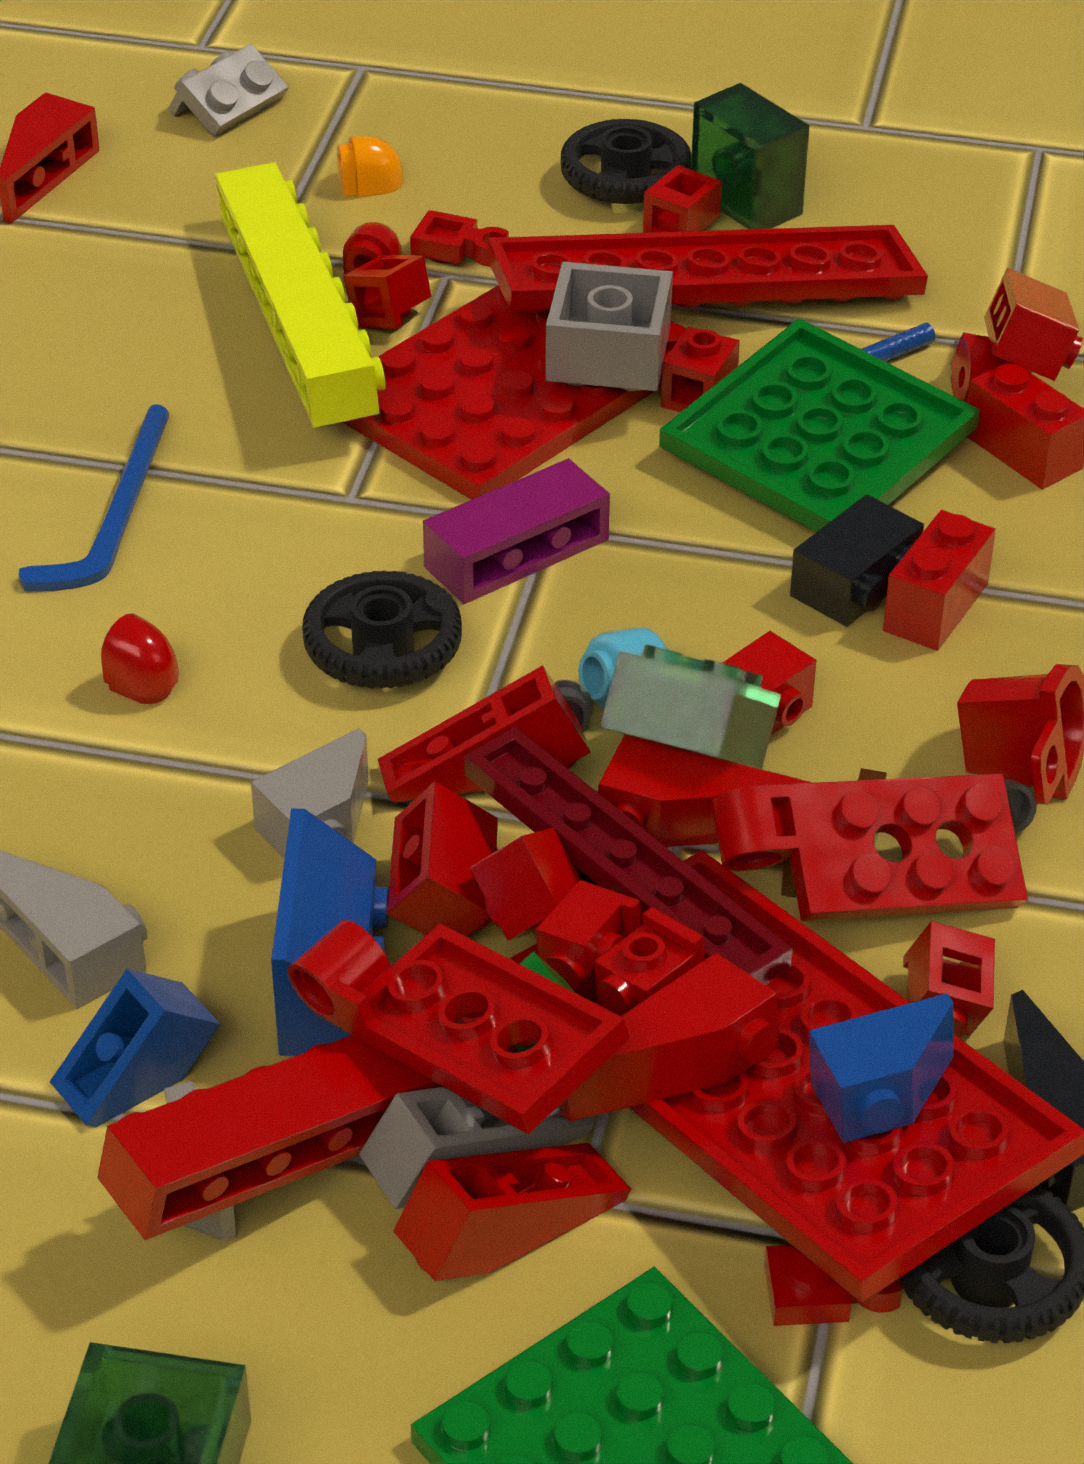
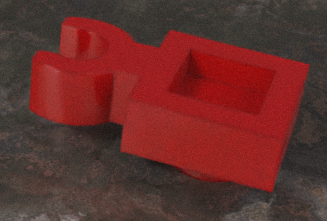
M428 210L410 236V255L424 256L437 263H454L459 265L464 257H470L483 266L491 267L486 257L488 238L509 237V231L500 227L478 229L477 219Z
M793 1245L766 1246L764 1267L773 1326L849 1322L851 1304L858 1303L862 1307L878 1313L892 1312L900 1308L902 1296L901 1282L891 1283L861 1303Z

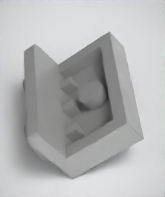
M249 44L235 53L231 50L221 53L208 68L200 72L197 69H192L185 73L174 86L177 92L168 109L174 116L190 109L207 130L216 137L282 99L289 86L256 48Z

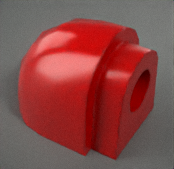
M378 222L364 223L358 226L344 244V275L380 255H402V246L397 234L389 226Z
M963 332L950 362L953 396L966 403L968 402L970 380L1007 362L992 355L989 337Z
M134 613L125 614L110 627L101 648L103 679L105 683L109 684V690L141 704H153L166 699L178 682L179 677L176 655L167 637L156 626Z

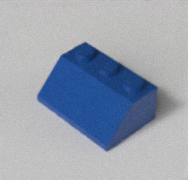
M291 808L271 957L278 1052L280 1056H297L305 1053L315 1045L329 1044L351 1036L348 1032L315 1014L300 999L290 983L287 972L288 967L342 920L352 921L364 928L377 941L385 953L384 936H375V929L388 928L389 915L387 914L389 887H377L376 859L306 809Z

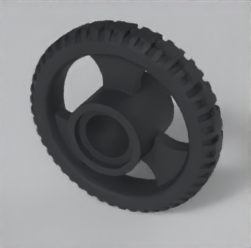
M611 119L590 124L573 133L565 141L561 151V171L569 185L578 192L593 199L615 204L644 203V192L677 165L689 169L692 168L690 147L678 133L662 125L638 119ZM595 154L600 156L601 172L596 173L586 168L579 161L580 158L584 155ZM651 169H664L660 173L651 175Z
M386 570L362 572L361 574H354L351 577H344L343 580L335 581L334 584L328 585L320 591V594L314 597L303 617V641L312 662L320 670H323L325 674L330 675L334 679H339L343 683L348 682L349 685H358V687H378V689L393 688L395 686L403 687L406 684L411 685L414 682L423 681V678L431 677L432 674L438 673L440 669H443L452 660L461 643L462 620L459 608L454 599H452V596L431 580L416 576L415 574H406V572H389ZM342 626L351 629L353 655L332 644L324 633L325 627ZM427 629L439 631L437 636L428 645L414 652V632Z
M1038 1185L900 1277L899 1280H901L900 1282L909 1299H913V1304L925 1316H931V1321L942 1325V1328L946 1330L949 1328L953 1329L954 1334H961L969 1339L972 1336L978 1337V1341L984 1342L986 1340L991 1341V1343H997L998 1340H1002L1003 1343H1010L1011 1341L1022 1342L1024 1338L1032 1340L1037 1336L1046 1335L1047 1331L1052 1332L1064 1324L1067 1319L1074 1315L1084 1300V1227L1079 1222L1075 1213H1071V1209L1063 1204L1060 1198L1053 1197L1052 1192L1049 1190L1045 1191L1042 1189V1186ZM1033 1223H1037L1046 1230L1061 1250L1065 1267L1061 1280L1045 1278L1037 1274L1030 1267L1035 1242ZM951 1278L953 1287L959 1296L947 1290L940 1282Z

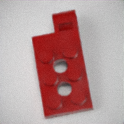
M1003 773L755 785L725 791L715 796L711 801L722 867L729 871L759 870L782 863L790 857L801 921L1018 908L1028 900ZM938 829L949 830L959 838L963 847L962 858H951L940 850L936 842V832ZM875 833H887L897 840L902 851L900 862H891L879 855L874 845Z
M342 920L296 959L287 970L290 983L295 992L315 1014L528 1135L629 1040L623 1017L441 923L390 967L386 954L377 941L364 928L352 921ZM482 1016L471 1023H455L461 1017L476 1018ZM537 1043L529 1050L523 1052H507L513 1045L528 1046Z

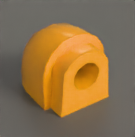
M374 136L349 137L347 144L337 145L338 177L344 196L357 195L358 197L383 195L392 193L402 186L403 169L400 157L388 142Z

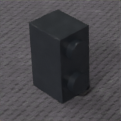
M866 494L793 550L790 596L848 627L865 612L875 610L881 604L884 597L887 596L889 574L923 533L924 524Z

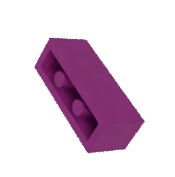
M569 458L423 520L424 567L459 601L466 604L609 540L610 493Z

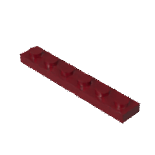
M516 727L465 755V776L533 832L554 827L572 863L600 887L640 900L642 921V913L650 907L659 910L704 936L705 959L714 953H718L763 984L768 983L791 967L793 950L791 946Z

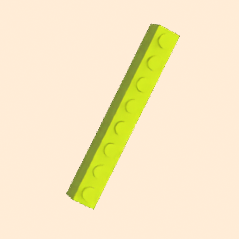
M276 162L215 173L221 220L313 428L380 414L377 392L383 391L386 388L380 358H372L367 332L365 329L359 330L355 308L352 302L346 303L340 277H333L328 252H321L317 230L315 227H309L305 206L303 203L297 202L292 179L284 180Z

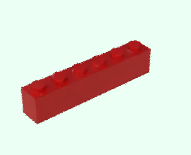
M482 1016L476 1018L461 1017L455 1023H471ZM351 1035L329 1044L315 1045L305 1053L273 1065L253 1068L243 1076L208 1089L193 1090L181 1099L146 1112L128 1114L116 1123L108 1125L97 1179L146 1241L358 1156L397 1093L440 1088L443 1086ZM514 1045L507 1051L511 1053H519V1051L516 1049Z

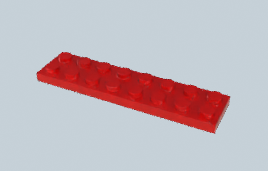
M895 225L488 238L486 255L509 310H518L528 314L540 313L545 309L551 308L562 262L673 271L671 304L686 308L697 307L702 303L727 302L732 305L744 306L751 304L753 301L778 300L784 303L795 304L802 302L804 299L826 298L846 302L854 299V297L878 296L884 299L897 300L905 295H925L928 275Z

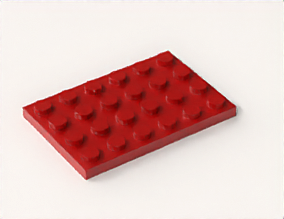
M499 285L377 356L380 358L386 383L385 390L377 392L380 414L343 421L342 423L472 500L517 481L655 391H626L617 387L595 385L572 386L563 382L546 381V323L550 309H545L543 312L536 314L523 313L518 310L510 311ZM672 321L664 359L686 330L681 325ZM662 371L660 375L658 389L662 386Z

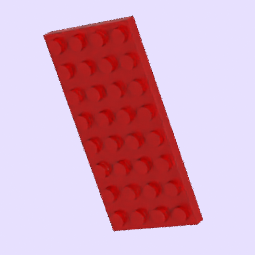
M703 850L683 860L793 948L791 967L765 984L777 992L780 1046L772 1051L764 1061L752 1065L728 1083L629 1108L859 1302L863 1303L1084 1155V1129L956 1035H954V1057L913 1124L842 1143L811 1086L809 1030L911 1002L732 871L724 869L721 863ZM538 944L530 946L509 959L520 964L533 951L539 956ZM595 991L588 1000L600 1005Z

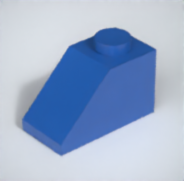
M126 969L58 1068L50 1083L87 1126L98 1127L164 1091V1088L171 1087L182 1081L221 1024L182 982Z
M948 993L809 1030L811 1086L842 1143L884 1133L914 1123L954 1057L953 1001Z

